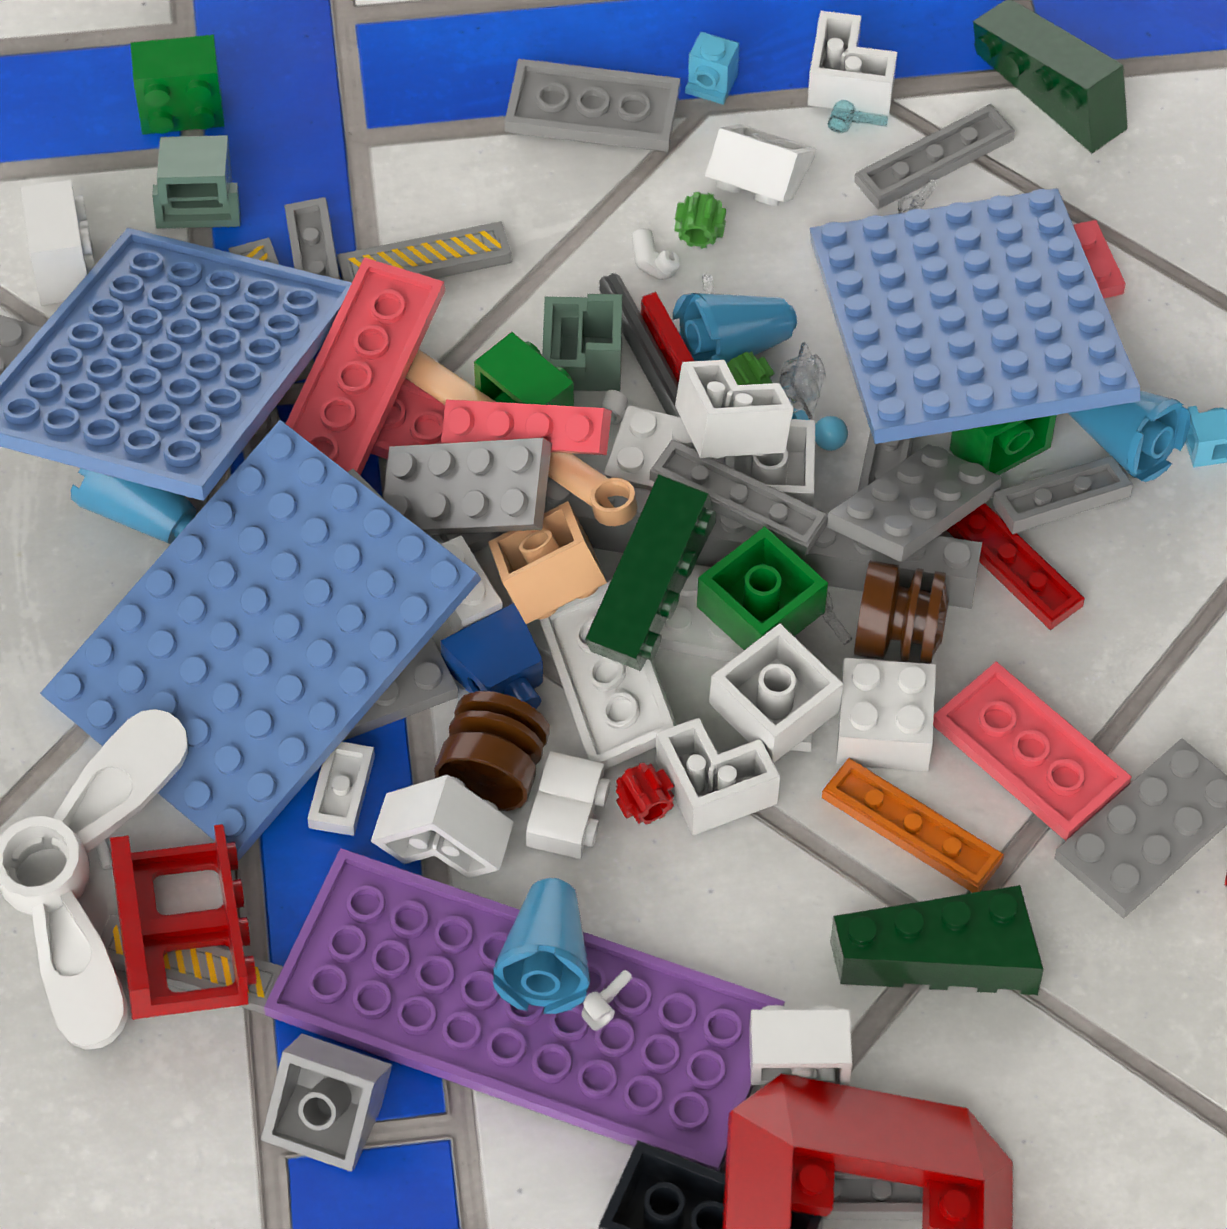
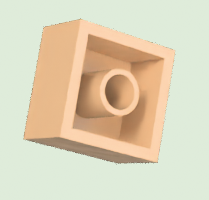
M568 501L544 513L542 530L508 531L488 542L502 583L525 624L536 619H545L554 614L559 607L575 599L586 598L595 593L598 587L607 583L592 544Z

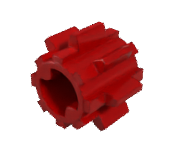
M643 762L639 763L638 766L628 768L616 780V793L619 798L615 801L626 819L633 816L638 824L641 822L645 825L651 824L652 821L663 818L674 806L672 803L674 795L671 789L675 786L664 769L656 771L651 763L646 765Z

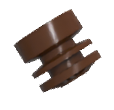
M870 560L862 594L854 655L884 659L891 640L900 641L901 662H909L912 644L922 645L920 663L932 664L933 656L940 644H942L949 599L945 584L946 573L935 571L931 591L921 590L924 569L917 568L910 586L903 587L900 586L899 565Z
M476 691L466 694L458 701L455 708V717L449 725V737L442 745L434 768L435 778L449 775L461 780L465 787L478 797L495 804L498 811H510L521 808L528 800L536 777V765L542 759L543 747L547 744L550 735L549 723L538 710L513 696L491 691Z

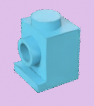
M700 32L689 54L688 84L685 88V93L724 105L738 76L739 43Z
M1197 406L1188 407L1191 418L1190 429L1185 443L1193 468L1227 463V409L1213 408L1207 412L1199 413Z

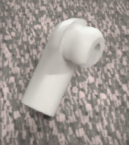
M643 228L634 231L632 242L637 267L658 279L673 277L680 265L678 256L674 252L669 256L668 250H664L661 253L656 252L651 230Z

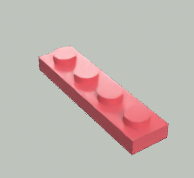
M446 399L441 443L544 438L552 443L551 452L607 455L612 411L595 407Z

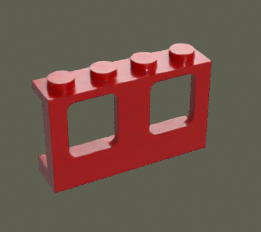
M223 824L214 825L215 843L131 853L129 835L110 838L112 870L132 1020L249 1005L248 985L257 984L253 955L244 956L243 946H250L249 925L247 917L238 918L237 908L244 907L241 879L232 880L231 871L238 870L237 850L235 842L226 843ZM204 870H213L218 873L223 900L221 907L171 915H162L157 911L153 881L156 877ZM224 945L230 949L235 981L231 985L182 992H173L168 988L164 964L166 953Z

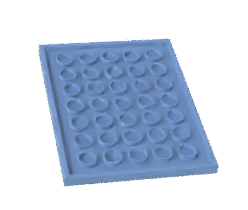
M1058 188L1050 190L1037 189L1031 193L1012 196L1000 195L987 200L968 203L955 202L948 206L912 209L905 213L886 216L873 215L861 220L842 223L830 222L823 226L810 228V239L875 444L1140 401V385Z
M127 228L0 375V447L204 501L322 347L352 282Z
M279 420L40 694L101 746L129 718L141 711L157 709L169 712L179 719L187 733L188 754L182 767L158 794L214 841V825L223 824L226 843L235 842L239 861L480 582L481 578L472 568L288 425Z

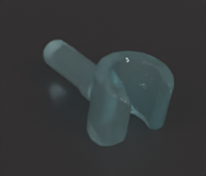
M841 100L833 107L828 127L834 132L844 133L849 130L852 122L887 126L888 116L855 111V107L851 102Z

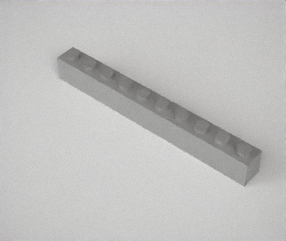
M548 477L544 513L568 501L593 548L623 553L651 490L634 487L638 506L636 515L624 525L616 527L606 526L595 519L590 505ZM623 496L608 497L615 508L622 506L628 501ZM716 512V523L695 565L712 567L753 536L756 531ZM826 526L807 556L793 549L791 550L826 580L828 586L862 592L870 560L899 565L900 586L903 587L910 586L917 568L924 569L921 590L927 591L932 589L935 571L945 572V584L949 599L948 605L972 609L982 543L937 536L903 562H900Z

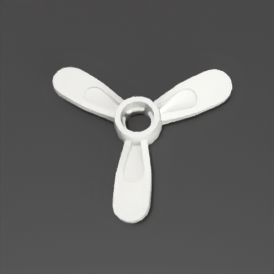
M157 709L139 712L129 718L110 737L85 766L53 818L48 816L27 817L12 824L0 835V892L4 899L18 911L33 916L40 972L58 1029L72 1045L85 1050L102 1048L113 1042L123 1031L128 1018L127 1000L107 947L78 902L89 882L90 859L87 853L141 811L182 767L188 754L187 733L179 719L169 712ZM42 849H58L62 851L66 858V864L63 871L53 881L42 886L27 887L21 884L17 872L21 863L31 854Z

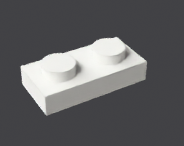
M341 742L324 761L307 819L310 829L351 836L355 835L375 758L374 747Z

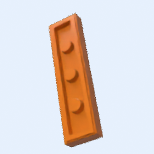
M850 758L846 760L822 791V799L972 893L980 892L1003 862V853Z

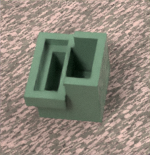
M228 135L160 137L157 185H153L152 191L156 229L240 227L241 213L238 183H232Z
M588 294L587 297L545 296L542 357L553 366L561 367L568 372L574 382V391L616 390L620 392L622 294Z

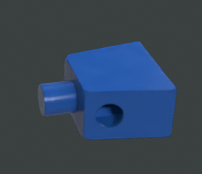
M514 603L440 640L441 656L450 674L469 693L476 691L497 692L513 696L530 704L535 709L540 706L542 700L535 691V688L543 683V661L527 624H525Z

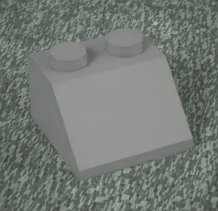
M301 1034L282 1052L261 1141L352 1172L356 1167L381 1110L392 1064Z

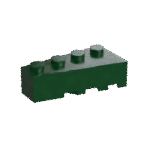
M1014 0L1001 2L973 21L976 54L1090 153H1094L1128 129L1123 64Z
M658 474L585 638L590 652L639 671L642 670L647 659L650 661L654 659L661 643L662 635H660V632L666 620L672 618L679 602L680 593L690 577L696 561L716 523V511L713 510L709 493Z
M1020 885L833 916L830 943L840 984L903 988L904 984L929 985V989L948 990V986L975 987L977 992L997 993V989L1020 990V994L1038 995L1044 969Z

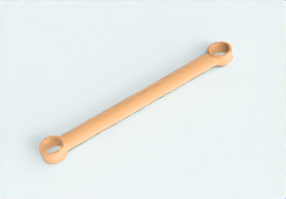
M418 349L406 379L444 405L446 399L496 402ZM551 452L548 477L590 505L593 509L594 517L599 523L616 527L624 525L633 519L637 513L638 506L634 487L629 481L622 478L608 479L572 453ZM623 496L628 501L622 506L615 508L608 497Z

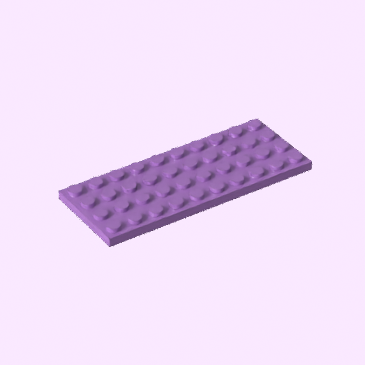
M340 848L264 1006L265 1016L635 1147L637 1140L720 1172L727 1154L729 1113L750 1097L754 1085H751L749 1029L751 1010H761L770 1005L784 1006L785 1001L583 932L590 973V985L587 995L595 991L600 993L603 989H606L623 970L628 971L632 976V979L608 1003L615 1011L611 1021L603 1028L594 1031L581 1016L584 1009V1001L569 1011L556 1014H543L544 1007L528 1005V1011L518 1009L504 1001L494 989L493 968L520 911L519 909Z

